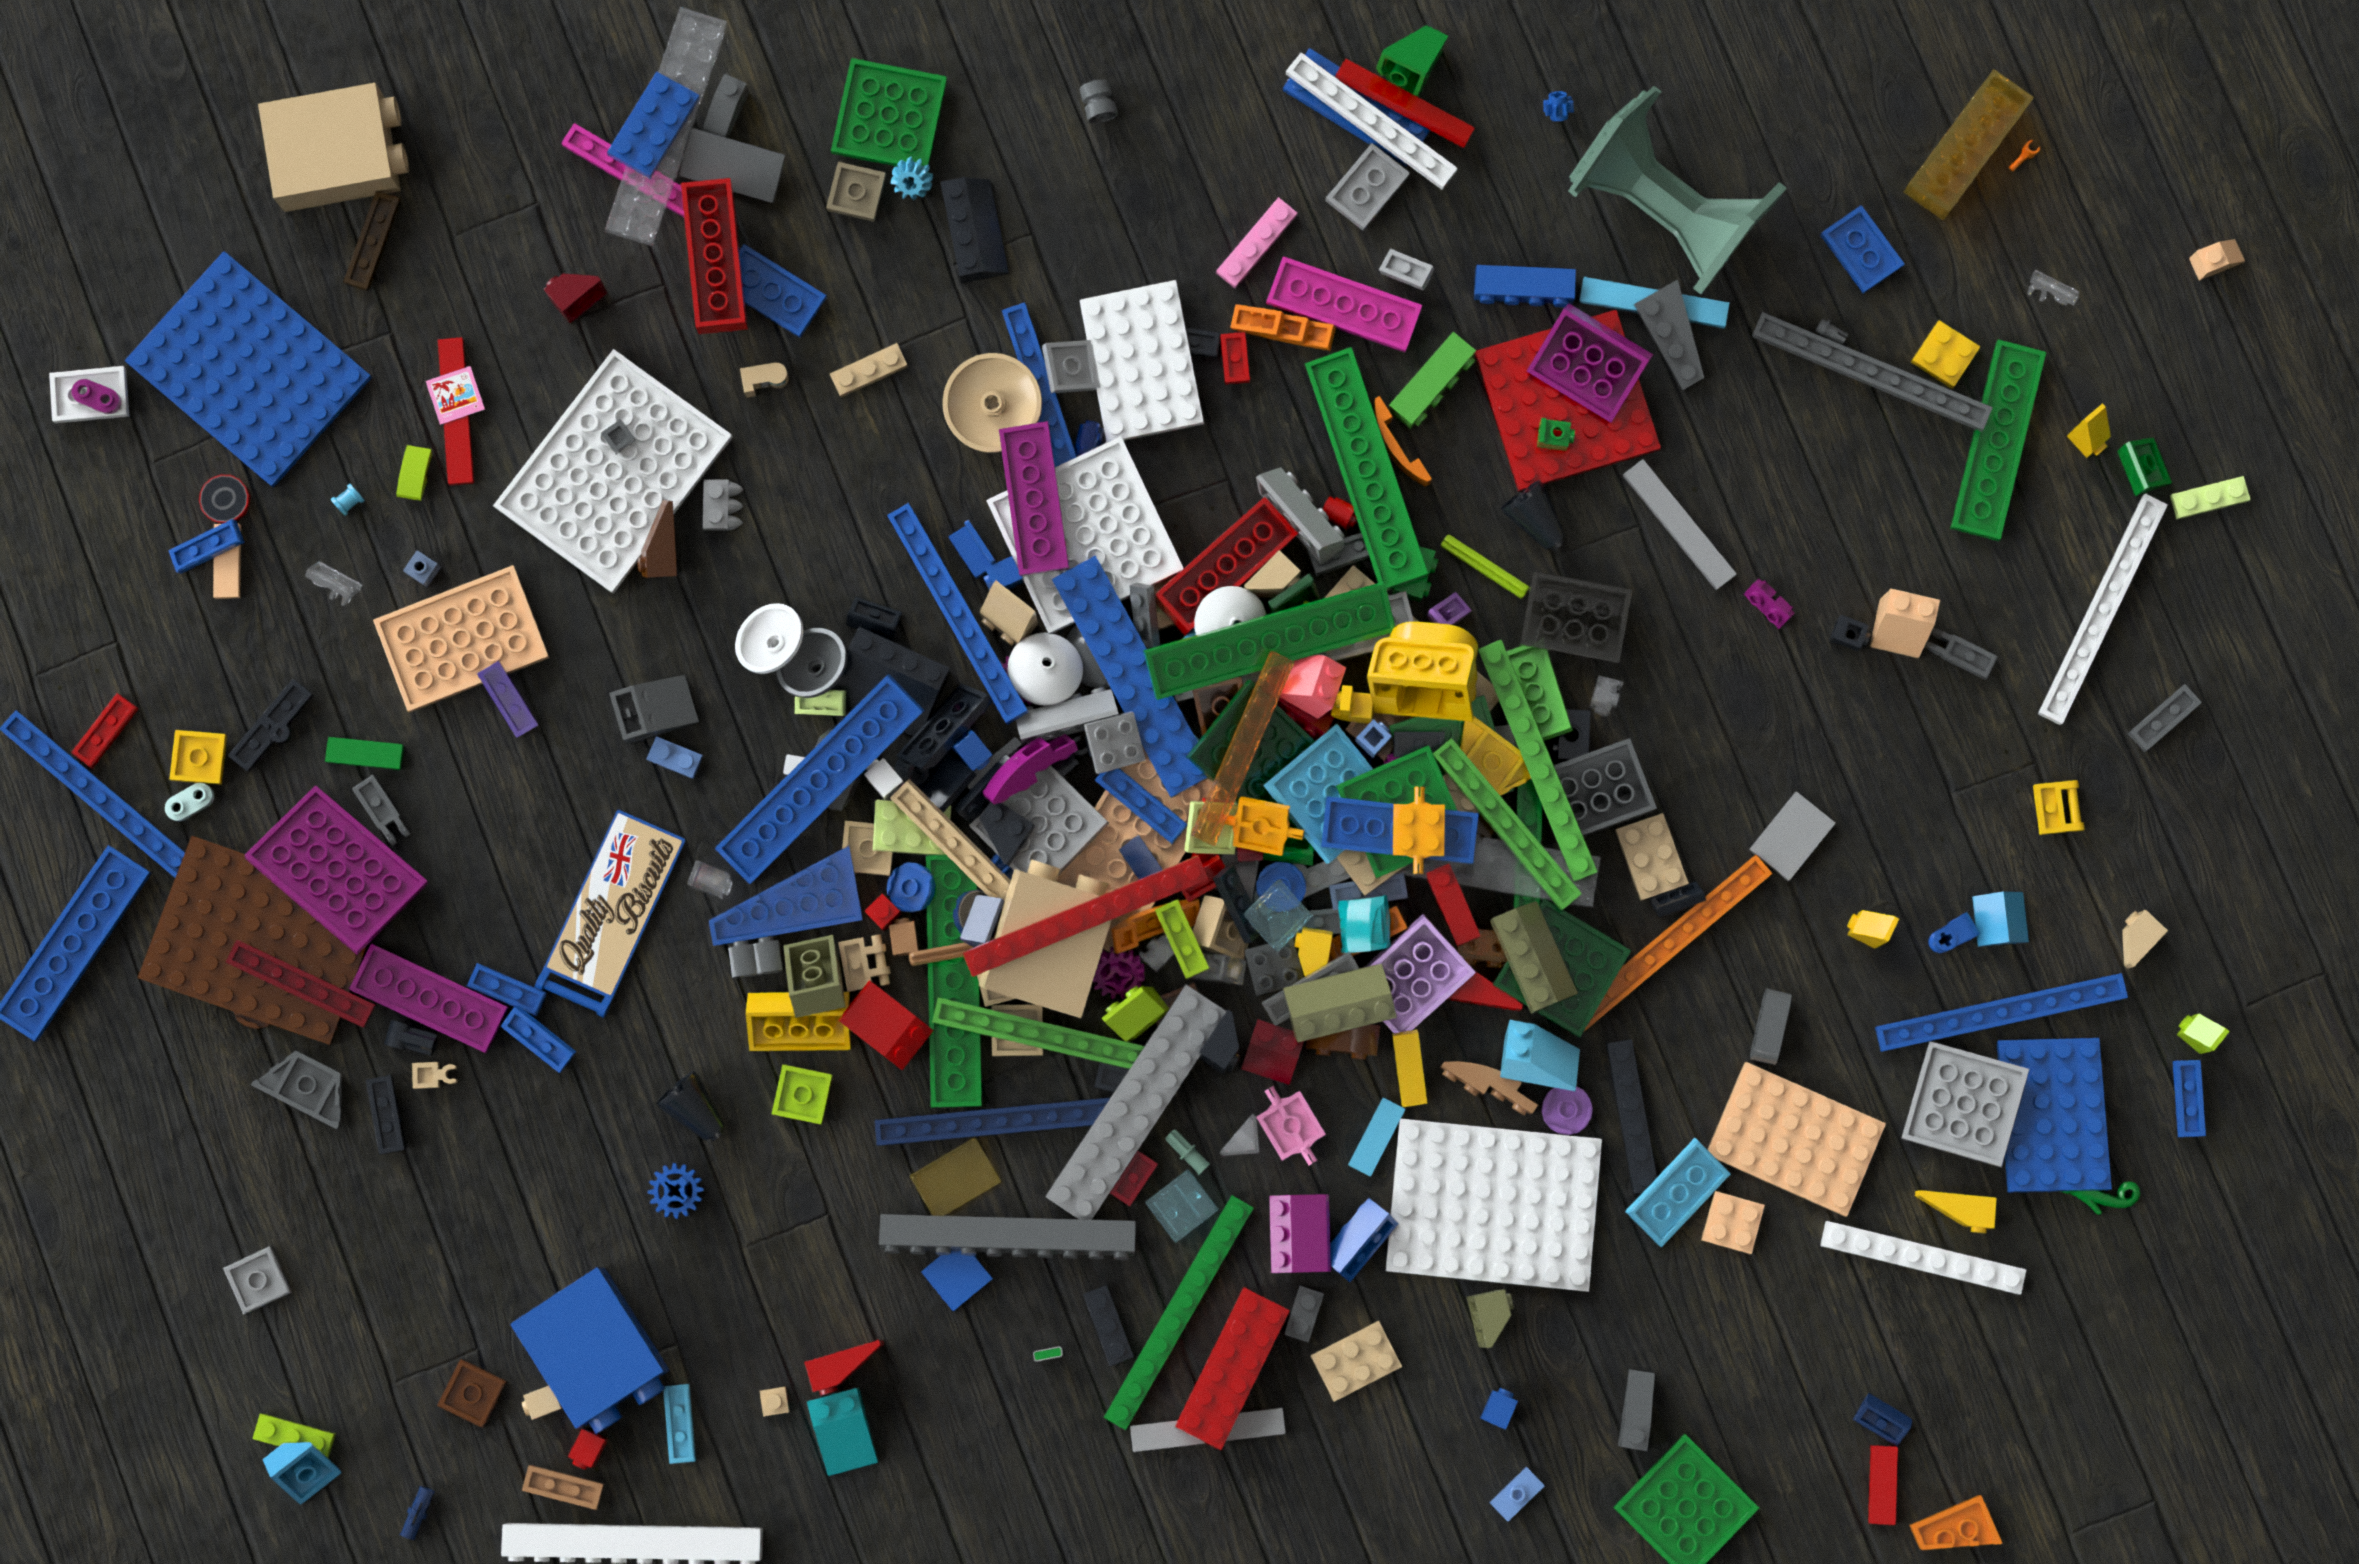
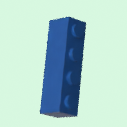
M1477 265L1475 270L1474 300H1480L1482 304L1504 301L1507 305L1529 302L1531 306H1543L1544 303H1553L1555 307H1566L1568 304H1572L1575 298L1576 269Z

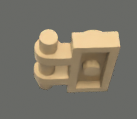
M881 935L871 936L873 946L865 947L863 937L838 942L847 992L862 990L869 980L872 982V977L879 976L880 986L890 984L889 974L891 972L890 967L886 964L884 954L886 952V945L882 943ZM874 954L877 968L869 969L867 955Z

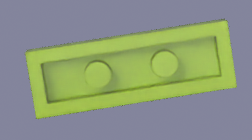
M1178 899L1155 909L1186 979L1208 970L1209 966Z
M260 1414L252 1439L280 1446L283 1443L311 1442L329 1458L335 1434L266 1414Z

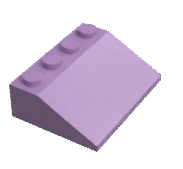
M1424 914L1390 943L1391 947L1384 948L1364 966L1368 967L1380 963L1383 966L1397 1018L1383 1022L1393 1033L1413 1030L1476 973Z

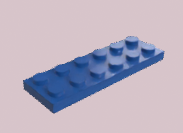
M1310 48L1305 56L1332 76H1336L1340 68L1338 65ZM1289 78L1283 87L1284 92L1371 145L1373 143L1385 154L1405 167L1408 166V164L1292 78ZM1347 86L1423 142L1431 131Z
M1327 796L1321 847L1393 855L1394 804ZM1445 809L1444 856H1431L1426 859L1473 864L1478 813Z

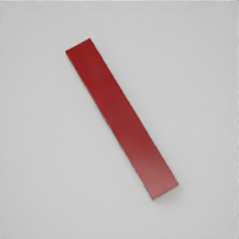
M1348 59L1344 60L1335 76L1336 79L1463 148L1475 129L1473 126Z
M462 337L438 339L440 376L466 368L464 339ZM467 415L444 423L449 486L474 484L470 418Z

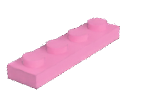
M1278 197L1217 269L1216 274L1233 288H1236L1294 220L1297 212Z

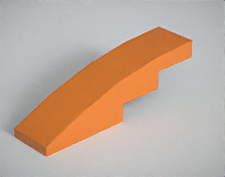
M1237 304L1230 326L1233 330L1328 351L1331 350L1336 329L1333 324L1314 322L1305 317L1285 315L1282 311Z

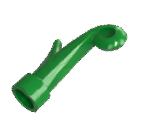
M2129 1181L2120 1185L2117 1193L2118 1197L2102 1190L2060 1191L2077 1197L2086 1203L2097 1215H2101L2102 1212L2096 1203L2114 1208H2127L2133 1206L2140 1198V1188L2134 1182ZM2131 1189L2132 1194L2130 1197L2125 1198V1191Z

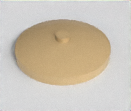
M986 353L966 360L951 374L943 394V412L950 430L962 443L977 451L999 453L1002 452L999 429L1038 423L1042 412V394L1036 378L1023 363L1008 355Z

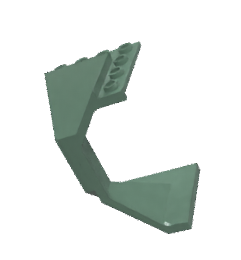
M1653 86L1648 92L1643 90L1637 99L1633 98L1607 121L1569 176L1573 184L1568 192L1577 197L1585 188L1591 187L1626 197L1677 237L1700 278L1693 289L1702 294L1749 231L1770 211L1787 188L1779 182L1763 199H1707L1698 194L1655 159L1646 123L1647 112L1661 94V91Z

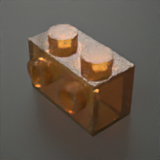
M1478 929L1481 937L1457 947V952L1470 966H1476L1477 962H1486V967L1501 968L1502 964L1507 962V958L1494 930Z

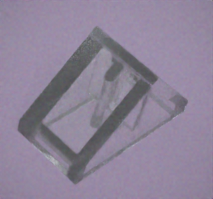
M1251 1114L1219 1154L1223 1157L1259 1154L1257 1120L1254 1114Z

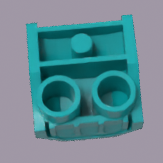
M1387 895L1339 901L1341 953H1347L1348 951L1350 953L1366 952L1391 947V918Z

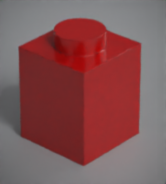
M883 893L865 910V913L883 931L888 929L889 925H892L894 920H897L902 915Z
M582 1428L568 1456L574 1459L572 1464L584 1470L587 1467H595L608 1438L595 1434L594 1431L588 1428Z

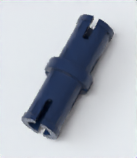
M424 1486L419 1487L412 1507H408L407 1513L409 1514L400 1532L401 1536L410 1540L416 1539L423 1519H426L428 1516L426 1511L435 1491ZM422 1502V1506H421V1508H420V1510H419V1513H418V1515H417V1518H416L414 1524H412V1522H413V1520H414V1517H415V1515H416V1513H417V1510H418V1508H419V1505H420V1503Z

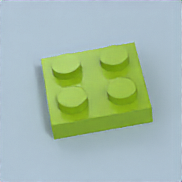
M782 1064L772 1115L822 1125L833 1075Z

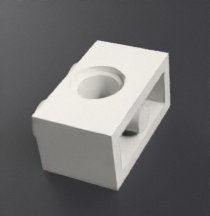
M884 758L880 761L876 759L866 769L867 772L864 774L869 783L884 800L891 801L890 798L904 784L903 780Z

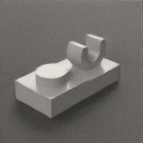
M1392 249L1389 250L1379 269L1381 274L1421 290L1426 288L1435 270L1432 265Z

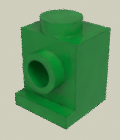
M1541 418L1537 447L1566 451L1568 445L1574 442L1575 429H1570L1571 422ZM1553 430L1561 431L1562 435L1556 437L1553 434Z

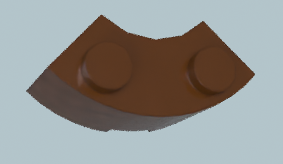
M1370 1024L1306 1041V1048L1316 1050V1055L1331 1056V1052L1351 1054L1352 1059L1366 1060L1367 1056H1377L1380 1026Z

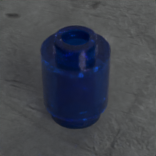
M1086 421L1085 424H1080L1075 449H1077L1076 455L1080 456L1101 445L1104 429L1100 428L1099 423Z

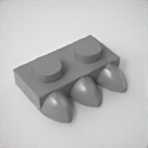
M704 480L703 530H733L742 524L739 518L729 515L743 507L737 500L729 498L743 491L740 485L729 482V480Z

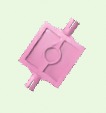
M1274 1086L1264 1091L1272 1105L1267 1111L1256 1118L1281 1160L1283 1161L1293 1154L1301 1153L1308 1166L1312 1164L1310 1158L1313 1163L1316 1162L1317 1159L1310 1147L1316 1140L1326 1134L1301 1092L1299 1091L1288 1098L1281 1099Z

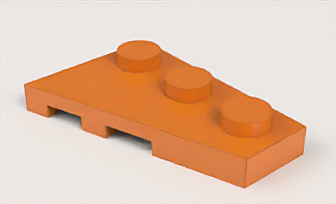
M1981 1495L1909 1525L1921 1550L2003 1544Z

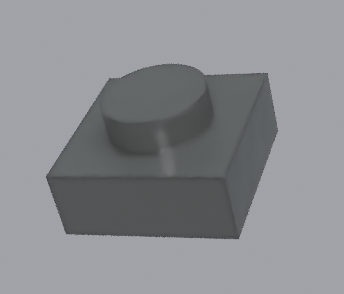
M621 419L601 432V435L616 455L636 441Z

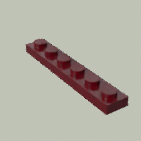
M236 940L226 960V963L363 1028H365L376 1006L239 940Z

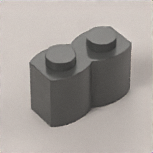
M771 936L759 938V943L749 944L748 940L733 942L734 947L728 948L732 978L740 979L784 972L779 940H774Z

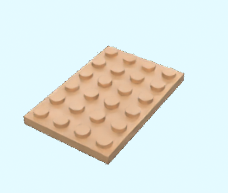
M514 565L373 620L409 713L482 685L483 683L477 673L498 660L507 674L550 658Z
M1744 1062L1710 1142L1708 1151L1722 1163L1847 1217L1886 1123L1748 1062Z

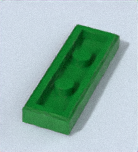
M328 737L325 762L401 770L404 745Z

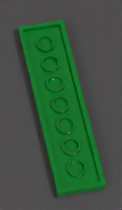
M2002 340L1996 341L1981 402L1993 408L1983 431L1974 430L1950 529L1995 541L2001 539L2046 355L2045 351Z

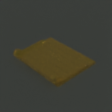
M975 1137L909 1175L932 1216H944L1001 1182Z

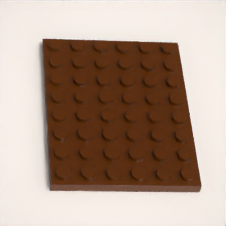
M191 836L138 979L331 1045L341 1020L340 1016L226 963V960L236 940H239L351 993L349 988L360 968L368 945L356 955L249 863L244 857L245 854Z

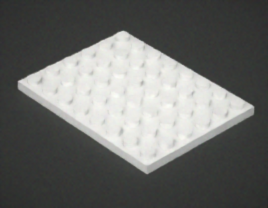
M613 349L493 506L614 594L638 562V557H641L642 547L662 500L673 501L674 515L733 436ZM621 419L636 441L616 455L601 435V432Z
M1400 1119L1391 1216L1399 1224L1388 1237L1385 1271L1589 1292L1602 1139Z

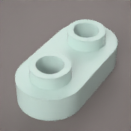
M195 783L169 798L165 804V812L169 818L175 821H184L209 807L213 803L214 792L210 786L204 783ZM198 791L203 792V797L201 799H196V793ZM176 804L181 805V809L178 812L174 811Z

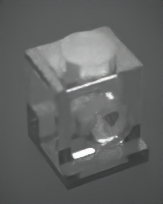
M1599 675L1596 679L1589 708L1595 709L1594 713L1609 716L1611 708H1616L1620 693H1617L1616 690L1622 688L1623 682Z
M1164 934L1159 939L1154 937L1145 947L1148 950L1146 954L1141 951L1138 955L1140 959L1158 973L1175 953L1166 934Z

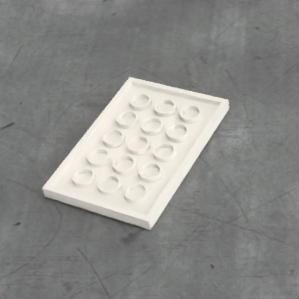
M1176 280L1080 300L1087 340H1091L1100 386L1096 389L1106 442L1108 443L1120 436L1125 441L1203 425L1204 420Z

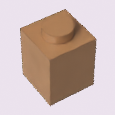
M909 918L894 920V924L889 925L893 956H906L911 952L919 951L915 922H909Z

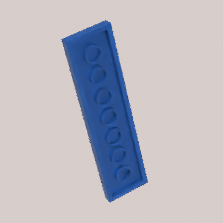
M108 845L1 1001L0 1019L37 1042L152 873Z

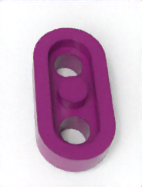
M80 379L72 386V396L81 405L108 415L116 413L121 407L120 395L111 388L88 379ZM87 387V392L81 395V389ZM109 396L110 401L107 404H103V399Z

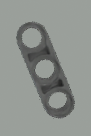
M1768 988L1765 989L1751 1047L1750 1059L1776 1065L1790 1008L1791 994Z

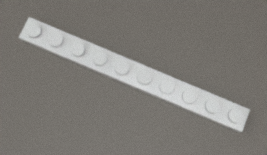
M2147 494L2142 496L2038 712L2039 715L2059 725L2063 724L2167 504Z

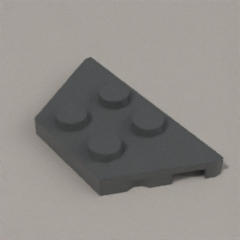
M294 1051L283 1062L272 1067L268 1073L251 1084L255 1088L339 1130L341 1127L342 1073L299 1051Z

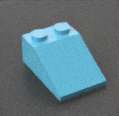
M1509 1020L1504 1039L1500 1077L1575 1091L1580 1049L1535 1024Z

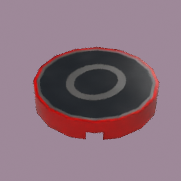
M218 475L212 477L204 484L200 491L199 503L202 512L210 520L223 524L231 519L239 521L246 514L250 503V494L248 488L240 479L232 475Z

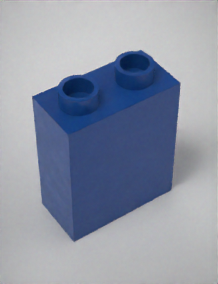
M605 1267L595 1268L510 1324L576 1429L590 1424L595 1434H598L622 1418L616 1406L633 1395L640 1406L666 1389L659 1377L670 1370Z

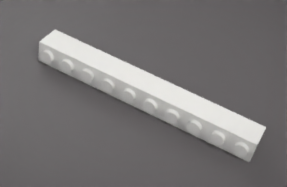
M506 1523L502 1525L501 1556H508V1561H524V1557H534L536 1562H549L550 1557H560V1562H575L577 1557L586 1558L588 1563H600L601 1558H611V1563H627V1558L637 1559V1563L641 1564L653 1563V1559H663V1564H678V1559H688V1564H704V1560H714V1564H730V1560H740V1564H755L756 1561L762 1559L763 1528Z

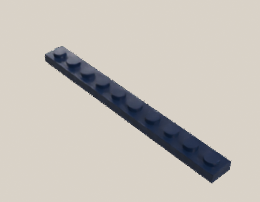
M1110 1098L875 1120L877 1146L1092 1126Z

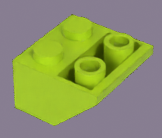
M1135 986L1125 994L1127 998L1121 1003L1117 1001L1105 1010L1107 1014L1102 1019L1124 1041H1133L1168 1012L1169 1007L1154 987L1141 986L1138 988V986Z

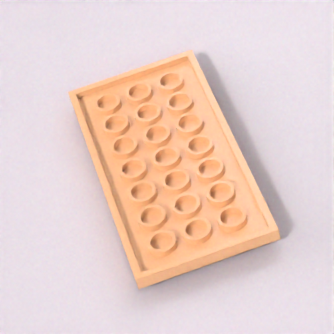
M1144 748L1143 752L1146 761L1120 768L1187 824L1191 801L1202 802L1203 798L1218 799L1222 793V790L1208 778L1171 798ZM1105 790L1095 809L1109 824L1058 876L1056 882L1076 887L1080 874L1108 883L1106 893L1139 880L1120 853L1119 849L1139 835L1161 868L1166 869L1178 864L1186 853L1184 849L1187 828L1171 844ZM1155 902L1112 919L1103 949L1110 952V947L1113 946L1114 948L1111 931L1114 926L1139 912L1152 908Z

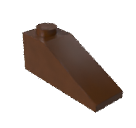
M662 500L642 547L641 557H638V570L642 572V576L647 578L677 576L673 501Z

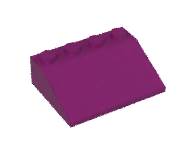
M1568 304L1561 312L1527 372L1607 421L1612 422L1653 354Z

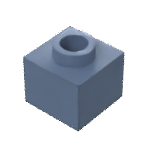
M416 551L403 571L414 580L428 587L441 567L424 554ZM420 563H423L424 569L417 571V567Z

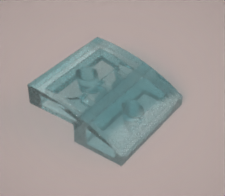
M1189 1169L1145 1202L1175 1243L1219 1210Z

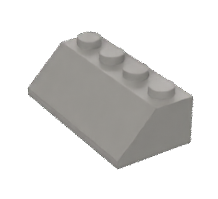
M1280 467L1256 477L1259 494L1263 498L1266 497L1298 532L1296 537L1321 566L1345 548L1343 540L1345 536L1337 526L1332 527L1327 521L1329 517L1322 508L1316 509L1312 504L1313 498L1305 489L1301 491L1297 487L1298 481L1291 472L1285 473Z
M1105 687L1092 690L1090 695L1083 697L1081 693L1074 694L1067 701L1059 704L1043 705V707L1033 709V706H1028L1026 708L1029 713L1018 718L1016 723L1022 746H1026L1039 737L1046 741L1058 738L1063 734L1069 735L1085 731L1084 724L1119 714L1112 690H1106Z

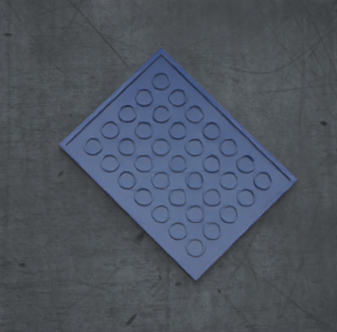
M225 251L221 253L125 359L126 363L273 488L372 378L369 373Z

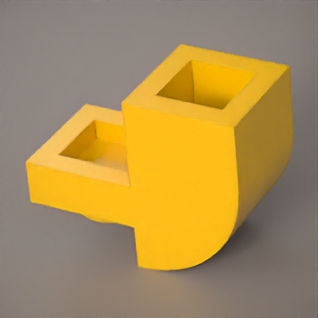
M1342 685V691H1338L1331 715L1344 721L1369 724L1373 720L1374 715L1371 694L1357 693L1353 691L1352 686Z

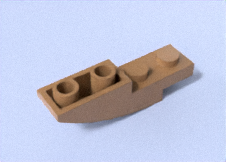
M1458 1061L1444 1062L1440 1067L1444 1070L1442 1074L1453 1082L1457 1079L1466 1084L1464 1089L1474 1096H1477L1478 1093L1484 1095L1489 1087L1492 1089L1491 1095L1500 1101H1504V1099L1509 1100L1513 1103L1512 1108L1522 1115H1525L1526 1112L1531 1115L1538 1106L1517 1092L1522 1082L1501 1078V1071Z

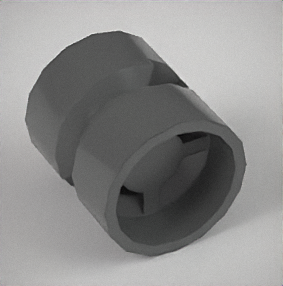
M1095 80L1080 87L1082 102L1087 104L1084 110L1088 123H1103L1118 116L1116 103L1110 99L1113 96V91L1109 80Z

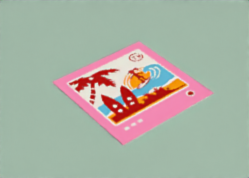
M470 366L426 381L440 424L485 409Z

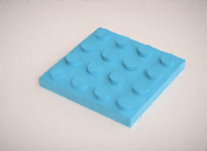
M1336 724L1263 786L1278 804L1290 806L1289 818L1298 829L1304 830V837L1325 863L1328 864L1344 850L1321 847L1326 797L1341 798L1336 785L1373 770V768Z

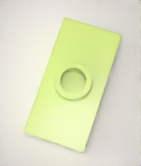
M829 690L813 698H799L795 696V714L845 716L846 691Z

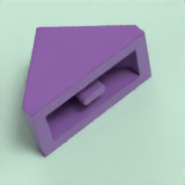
M1455 592L1428 611L1427 619L1431 623L1455 626L1472 610Z

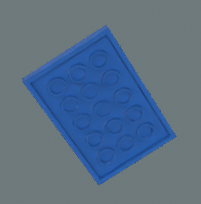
M2099 1038L1998 1040L1996 1044L1999 1061L2030 1070L2005 1155L2008 1193L2111 1190Z

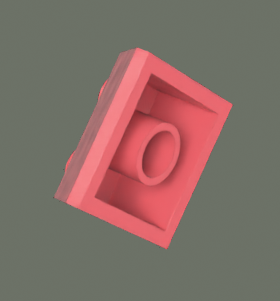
M1312 655L1288 662L1276 695L1318 719L1333 708L1346 667L1323 655Z

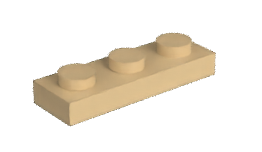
M896 343L832 372L830 376L842 398L908 366Z

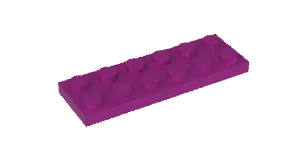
M1048 421L999 429L1020 577L1070 569Z
M373 944L370 945L349 990L484 1053L488 1052L509 1008Z

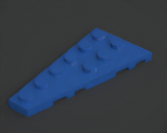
M850 845L710 919L709 926L713 946L863 920Z

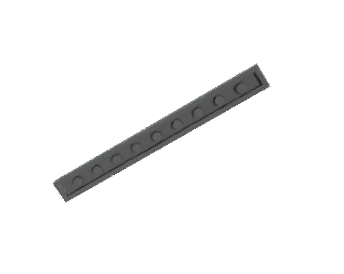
M1763 312L1752 337L1980 432L1983 431L1993 408Z

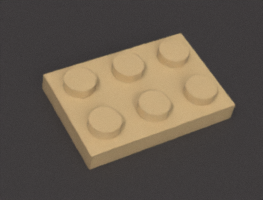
M1663 813L1615 830L1640 901L1689 884Z
M1379 1321L1310 1355L1333 1401L1402 1367Z

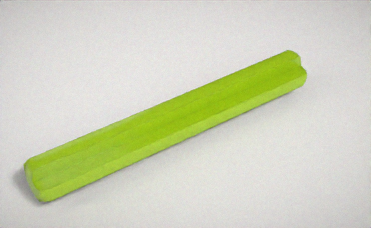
M1447 535L1441 544L1442 548L1517 597L1523 598L1529 589L1528 585L1451 535Z

